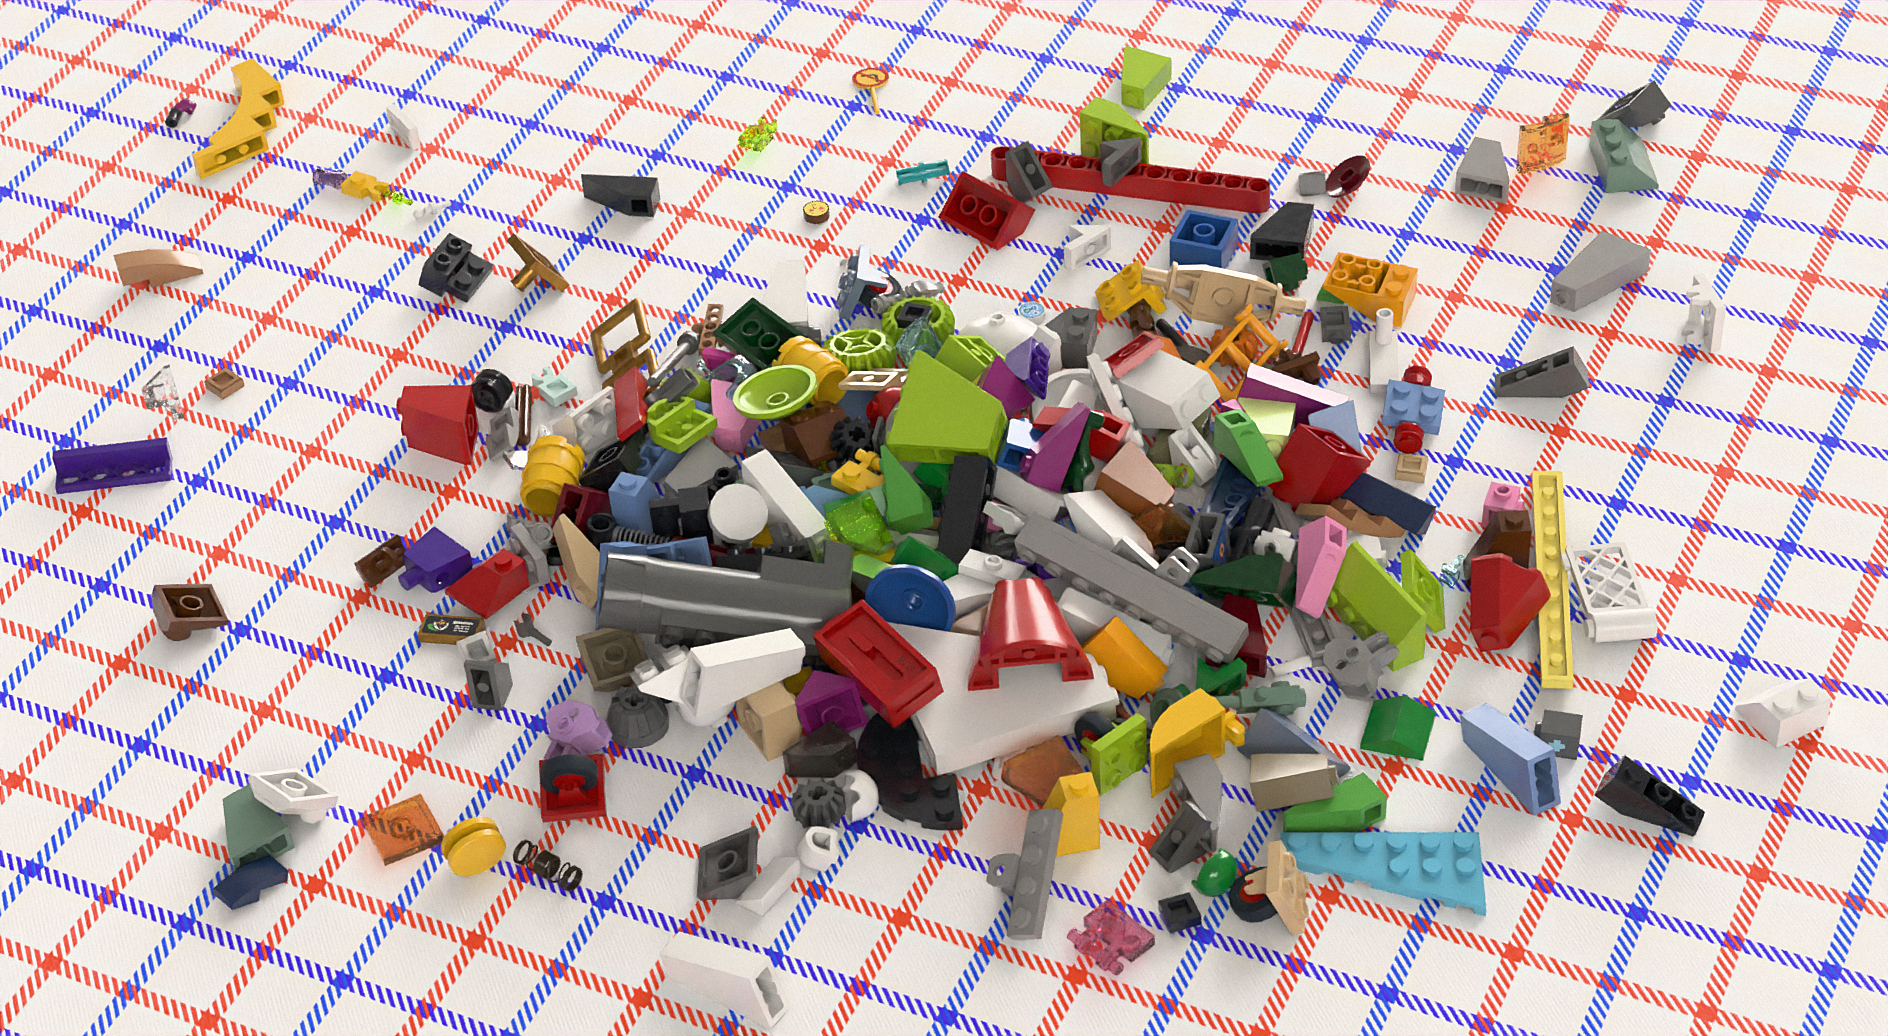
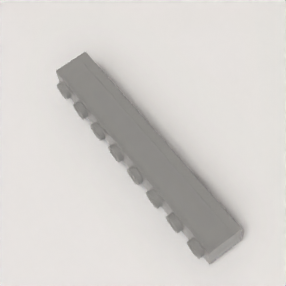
M1034 511L1014 540L1018 556L1030 564L1036 562L1044 566L1045 571L1056 578H1060V576L1065 577L1080 591L1086 592L1089 590L1097 594V598L1109 606L1115 604L1123 608L1124 612L1135 620H1140V618L1151 623V627L1161 634H1167L1168 632L1178 637V641L1182 645L1190 649L1196 647L1204 651L1205 655L1216 663L1223 661L1230 664L1249 635L1248 623Z

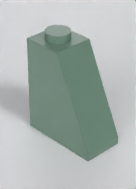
M250 784L222 799L228 852L234 872L256 859L269 854L276 859L294 848L289 826L274 810L254 797Z

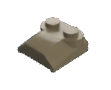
M603 628L576 636L581 662L586 668L594 691L612 692L621 687L632 686L635 683L630 674L635 671V666L649 660L640 633L634 634L617 629Z

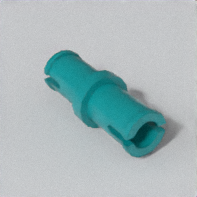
M944 159L926 164L922 161L918 162L916 166L896 169L898 184L900 186L916 181L924 183L930 178L950 175L949 165H947L948 161Z

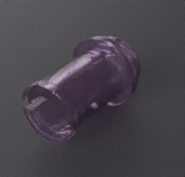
M317 168L312 176L315 185L332 186L337 190L341 189L340 184L347 179V174L341 169L329 171Z

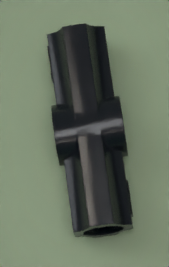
M1255 497L1252 502H1249L1240 526H1234L1231 530V553L1228 563L1255 554L1253 551L1255 540L1259 535L1261 536L1262 530H1268L1274 515L1275 508L1273 503L1259 497Z

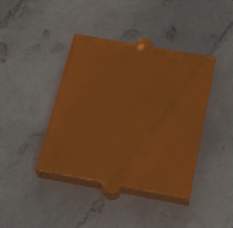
M1161 502L1130 517L1146 533L1147 539L1151 542L1154 550L1155 546L1159 543L1180 542L1188 538L1191 526L1181 519V515L1175 514Z

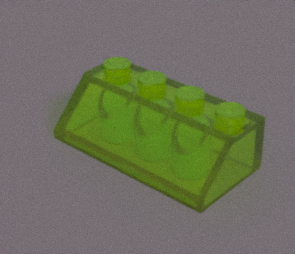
M871 492L825 513L827 520H824V525L830 537L836 536L839 542L878 556L896 546Z

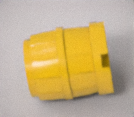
M803 336L789 339L778 350L781 352L778 361L773 360L772 367L800 365L809 368L815 374L817 390L808 403L814 405L819 401L828 400L836 404L843 398L847 390H839L838 384L849 373L845 364L830 351L820 348L813 340Z
M548 435L536 439L535 444L530 445L527 453V463L521 474L520 497L524 506L539 516L554 517L563 484L579 485V477L584 469V452L576 443L575 447L566 443L567 438L562 436Z

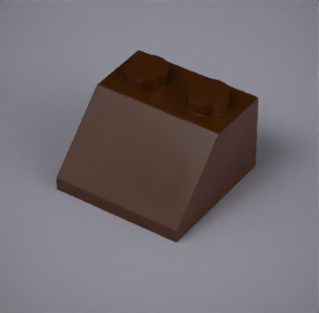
M823 400L815 403L814 407L798 410L787 417L779 419L786 451L811 466L836 457L838 451H830L832 442L829 440V435L834 430L835 423L838 421L843 422L844 418L847 417L843 408L831 401Z

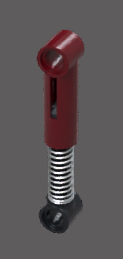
M595 513L589 516L586 521L587 539L599 552L600 543L627 541L644 545L655 543L656 545L690 539L675 536L670 541V537L665 539V536H655V534L651 535L649 532L646 534L645 531L641 533L640 530L637 532L635 529L631 531L630 528L626 530L625 527L616 523L615 518L608 513ZM708 543L712 565L717 567L716 557L725 556L728 549L734 548ZM754 548L745 550V554H754Z

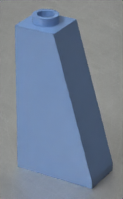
M1487 703L1460 714L1463 742L1532 815L1535 816L1561 804L1555 749Z

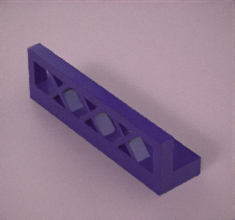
M167 437L56 450L52 454V460L57 473L55 483L57 494L171 481L173 457ZM164 467L162 472H150L154 468ZM126 471H135L132 475L122 476ZM106 474L102 479H93L97 475ZM78 478L74 482L64 483V479Z

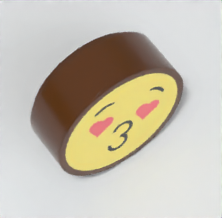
M811 201L805 204L803 207L805 221L811 224H820L827 221L830 217L829 205L823 201Z

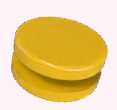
M474 817L460 822L447 832L441 843L442 854L447 860L451 871L463 877L473 876L492 868L501 860L506 850V842L499 832L496 823L487 817Z

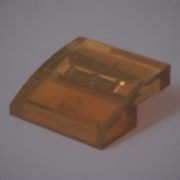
M1569 113L1543 116L1542 123L1520 125L1516 164L1519 175L1547 169L1566 159Z

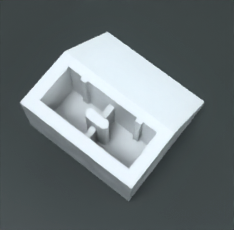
M608 386L552 425L553 435L567 438L566 443L575 447L576 443L580 446L585 456H587L617 434L613 388Z
M679 645L671 646L662 652L663 656L653 662L646 660L635 666V671L630 676L640 692L684 704L681 697L690 651L685 645L681 647Z

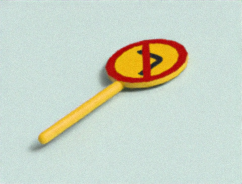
M879 68L861 69L852 76V82L858 88L870 89L874 112L878 115L880 111L875 88L884 86L889 81V74Z

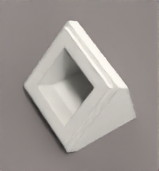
M485 630L456 642L458 657L463 664L465 660L491 661L496 659Z

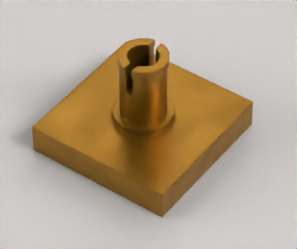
M514 233L508 238L507 242L526 264L510 280L517 289L524 292L527 286L539 275L561 292L565 291L570 284L547 257Z

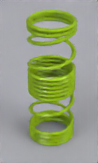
M1153 464L1160 473L1162 470L1163 477L1171 486L1174 484L1177 488H1189L1194 481L1193 469L1188 465ZM1184 468L1188 472V482L1186 485H1183L1184 474L1182 470ZM1181 473H1182V483H1181V481H1180V474H1181Z

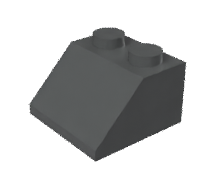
M1069 307L1045 324V326L1052 332H1056L1061 339L1062 368L1088 369L1089 365L1086 356L1093 353L1097 339V310Z

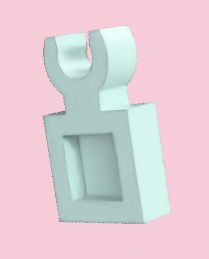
M548 367L543 368V377H538L534 373L531 374L532 384L538 388L539 395L554 407L578 395L577 386L562 374L553 377L552 370Z

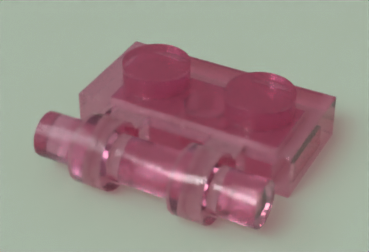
M1109 900L1103 902L1083 918L1084 927L1087 930L1082 933L1078 929L1072 928L1067 934V939L1074 943V948L1083 955L1088 954L1096 960L1095 964L1103 971L1109 970L1115 976H1118L1124 969V965L1117 960L1120 956H1123L1132 963L1155 945L1154 934ZM1101 939L1109 946L1102 949L1096 942Z

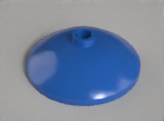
M905 564L887 567L874 576L866 590L865 602L886 622L947 632L951 630L954 624L956 607L950 590L940 578L921 567Z

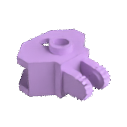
M569 699L552 706L545 717L550 729L548 738L552 742L543 758L546 760L560 755H589V753L607 746L613 735L607 720L597 717L595 709L591 705ZM579 710V713L571 716L573 712Z

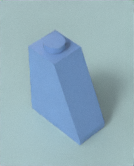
M621 472L608 490L612 516L615 518L616 523L625 527L626 530L630 528L631 531L635 529L636 532L640 530L641 533L645 531L646 534L649 532L652 535L653 529L649 500L662 498L648 478Z

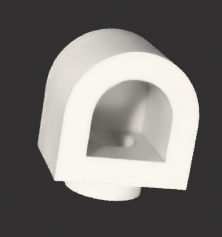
M819 826L810 828L796 848L798 859L810 868L826 872L831 864L837 862L840 846L836 844L837 831Z

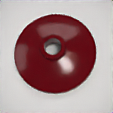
M1357 155L1341 162L1333 169L1326 180V193L1330 197L1339 198L1359 189L1370 172V161L1365 156Z

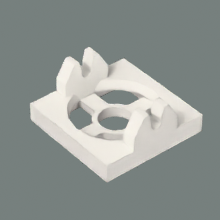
M1703 273L1693 276L1692 287L1686 292V297L1691 298L1688 320L1691 324L1682 329L1681 335L1686 336V343L1695 345L1705 344L1710 353L1718 352L1721 349L1726 306Z

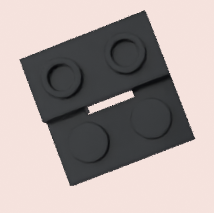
M449 232L425 261L418 285L440 297L447 292L467 303L490 275L494 264L471 252L472 244Z
M707 485L677 489L678 497L649 500L651 523L655 536H665V539L670 537V541L675 536L690 539L706 536L707 542L714 544L713 530L707 517L709 507ZM679 518H681L682 528L679 526Z

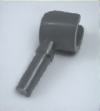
M522 614L523 623L514 621L519 637L526 638L531 636L546 646L551 645L552 640L534 628L531 615Z

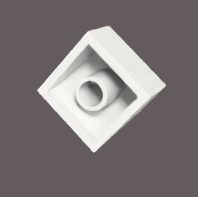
M1811 678L1786 681L1735 705V710L1777 749L1827 725L1831 697Z

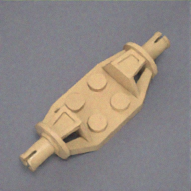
M1173 261L1171 269H1168V271L1144 266L1140 281L1141 284L1163 287L1164 291H1166L1165 299L1171 300L1190 319L1229 327L1237 324L1234 319L1235 315L1248 303L1253 307L1254 304L1270 305V309L1253 311L1252 309L1251 311L1263 323L1268 320L1274 321L1279 311L1303 317L1307 302L1306 299L1283 295L1281 283L1275 285L1255 275L1207 265H1178L1177 262ZM1179 287L1190 291L1189 298L1173 290V288Z

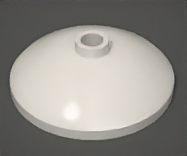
M1002 312L991 313L972 320L961 329L958 335H980L1006 358L1007 353L1034 334L1037 326L1030 320L1018 315Z

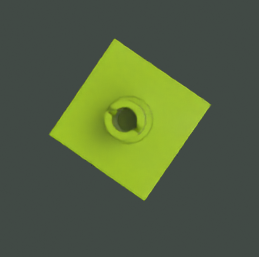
M1411 549L1401 553L1402 588L1427 613L1426 624L1434 633L1445 629L1442 584Z

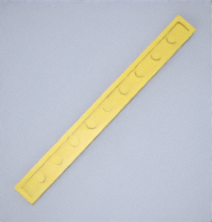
M1532 471L1535 567L1541 571L1551 593L1550 599L1538 612L1541 688L1573 689L1574 675L1568 571H1564L1560 555L1565 552L1566 547L1562 471Z

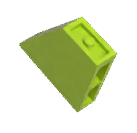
M916 350L913 361L908 364L906 384L901 387L899 406L895 408L893 413L892 429L886 435V447L890 449V452L898 461L953 464L955 456H988L995 464L1008 421L1002 402L925 352Z

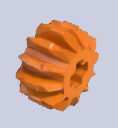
M1224 325L1222 330H1215L1210 341L1211 353L1234 326L1228 327ZM1244 326L1231 342L1253 363V358L1258 351V343H1256L1254 331L1247 330V327ZM1225 351L1214 361L1220 362L1221 367L1229 365L1233 369L1234 366H1239Z

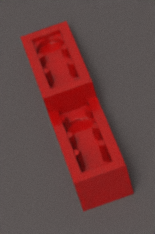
M636 366L614 381L617 437L621 442L644 426L649 405L644 401L649 385L645 376Z

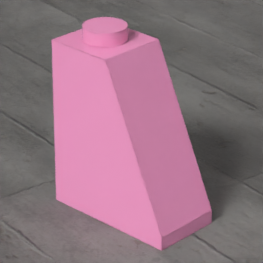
M713 379L711 381L713 416L717 417L718 427L714 429L716 446L719 449L743 453L762 420L750 419L741 415L736 410L733 403V395L740 384Z

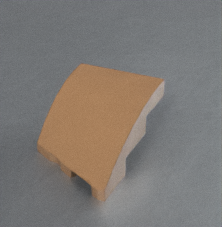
M1333 499L1330 505L1300 503L1294 513L1308 521H1315L1327 516L1346 527L1347 530L1375 537L1397 538L1402 537L1405 533L1403 528L1386 516L1369 515L1348 499Z

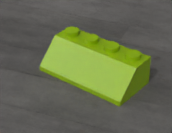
M1357 541L1351 543L1346 549V555L1326 604L1341 616L1344 624L1349 625L1362 641L1375 635L1378 631L1385 632L1389 636L1390 640L1387 644H1395L1399 649L1397 658L1387 664L1392 672L1423 659L1427 613Z

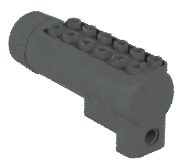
M826 541L823 556L820 555L817 563L763 555L757 572L649 557L648 555L608 552L600 599L598 627L617 629L634 634L655 635L654 644H661L665 649L674 645H679V647L685 645L691 649L790 628L805 645V656L802 664L815 665L814 667L818 670L829 671L832 668L820 657L813 634L823 628L826 622H829L838 613H844L851 608V580L855 549L849 544Z

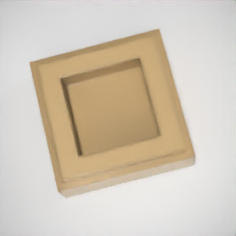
M1399 453L1395 480L1424 483L1428 456Z

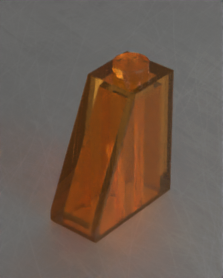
M1057 735L1004 761L1001 779L1006 785L1043 807L1059 777L1085 772Z

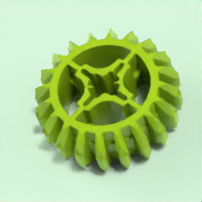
M923 294L921 297L913 295L909 299L902 297L901 302L893 301V305L888 306L887 312L882 314L881 331H885L888 335L892 336L896 350H900L901 354L909 352L913 356L916 350L935 353V349H941L948 336L954 335L955 317L950 309V305H945L943 300L936 301L935 296L926 298ZM905 302L932 306L933 315L924 332L897 328V317Z
M859 327L853 330L847 329L845 332L839 331L837 335L829 336V340L824 341V346L822 347V349H827L845 364L849 374L852 371L872 372V368H893L897 356L892 336L888 335L885 331L880 332V329L871 330L869 327L865 329H859Z

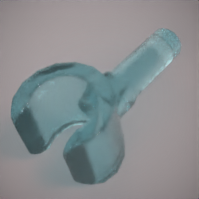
M1458 555L1450 565L1447 563L1442 564L1441 572L1443 574L1439 577L1441 582L1450 587L1458 582L1460 571L1457 568L1465 559L1464 556Z

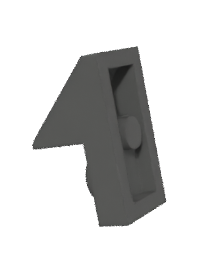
M1122 139L1106 141L1100 144V162L1102 164L1101 171L1103 172L1104 185L1113 187L1141 162V139Z
M1185 800L1148 853L1167 872L1173 873L1208 852L1198 841L1212 821L1192 802Z

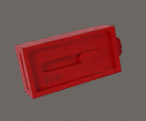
M863 599L844 613H838L837 616L826 622L823 628L813 634L820 657L838 675L850 677L855 682L859 695L893 728L944 692L937 669Z

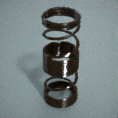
M523 840L516 846L513 852V861L519 865L526 864L528 870L534 871L535 874L544 879H549L551 883L558 882L559 886L568 892L575 890L580 884L583 875L580 868L576 866L570 867V863L567 862L561 867L558 880L553 881L550 878L558 872L561 864L559 856L544 850L537 855L533 869H531L528 863L535 858L538 846L533 845L529 840ZM528 843L526 855L518 861L520 850ZM536 847L535 854L529 861H527L532 853L533 848ZM568 864V869L564 872L562 878L560 879V875L563 868ZM574 871H576L574 879L567 886L569 877Z

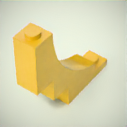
M253 58L231 67L235 88L241 94L237 110L220 130L208 138L209 147L192 154L196 174L201 179L269 150L265 132L277 127L273 109L285 105L281 84Z

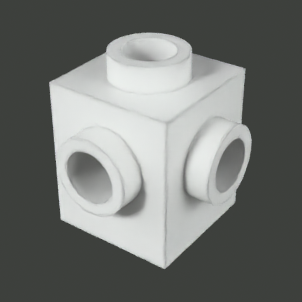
M1274 527L1273 532L1262 530L1261 536L1259 535L1255 540L1254 553L1259 555H1265L1266 551L1280 553L1297 570L1298 540L1290 538L1291 532Z

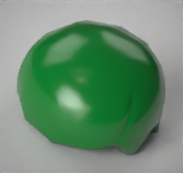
M1219 848V853L1211 856L1203 864L1198 874V879L1191 881L1192 886L1204 896L1217 897L1225 894L1237 879L1238 863L1231 853L1222 848Z

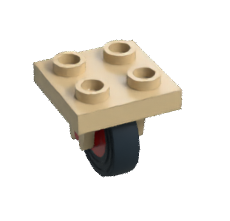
M1281 840L1268 843L1267 866L1256 867L1246 871L1235 880L1228 895L1230 906L1234 913L1243 921L1249 923L1262 922L1279 914L1292 936L1305 933V918L1309 917L1306 903V893L1310 891L1308 878L1305 873L1299 871L1293 853L1287 851Z

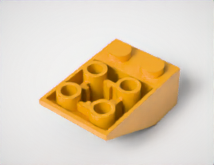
M1338 252L1323 283V288L1374 322H1376V312L1379 309L1388 308L1393 311V326L1402 327L1416 295L1418 269Z

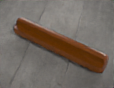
M519 384L516 387L515 409L518 410L519 416L517 446H527L530 443L532 392L531 386L528 384Z

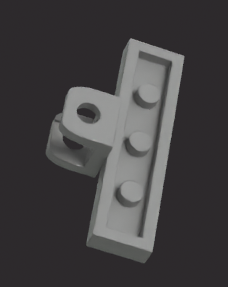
M1127 535L1111 550L1112 553L1187 592L1189 591L1183 585L1192 577L1199 566V561L1183 547L1175 549L1159 565ZM1178 559H1185L1188 563L1187 568Z
M1056 808L1029 810L1021 857L1015 853L999 854L992 857L989 862L987 883L993 887L1001 888L1004 894L1013 897L1006 935L1013 940L1042 938L1063 813ZM1004 866L1003 873L997 876L998 868Z

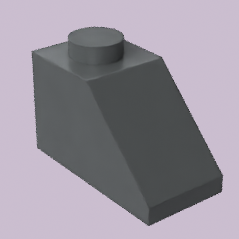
M1029 141L1005 152L1007 184L1016 199L1025 203L1053 187Z
M465 660L464 668L473 708L502 711L513 686L509 663Z

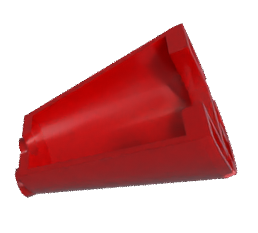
M1031 577L1029 579H1014L1010 581L1000 580L995 584V590L990 596L967 681L968 691L999 688L998 668L1061 662L1063 682L1094 679L1090 661L1042 578Z

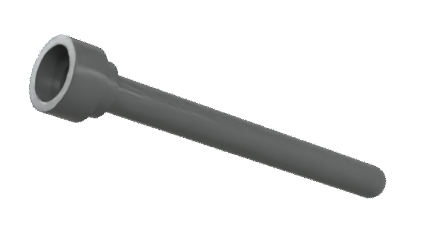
M686 331L678 338L677 348L648 378L647 383L650 387H656L685 355H692L698 350L700 336L696 332Z

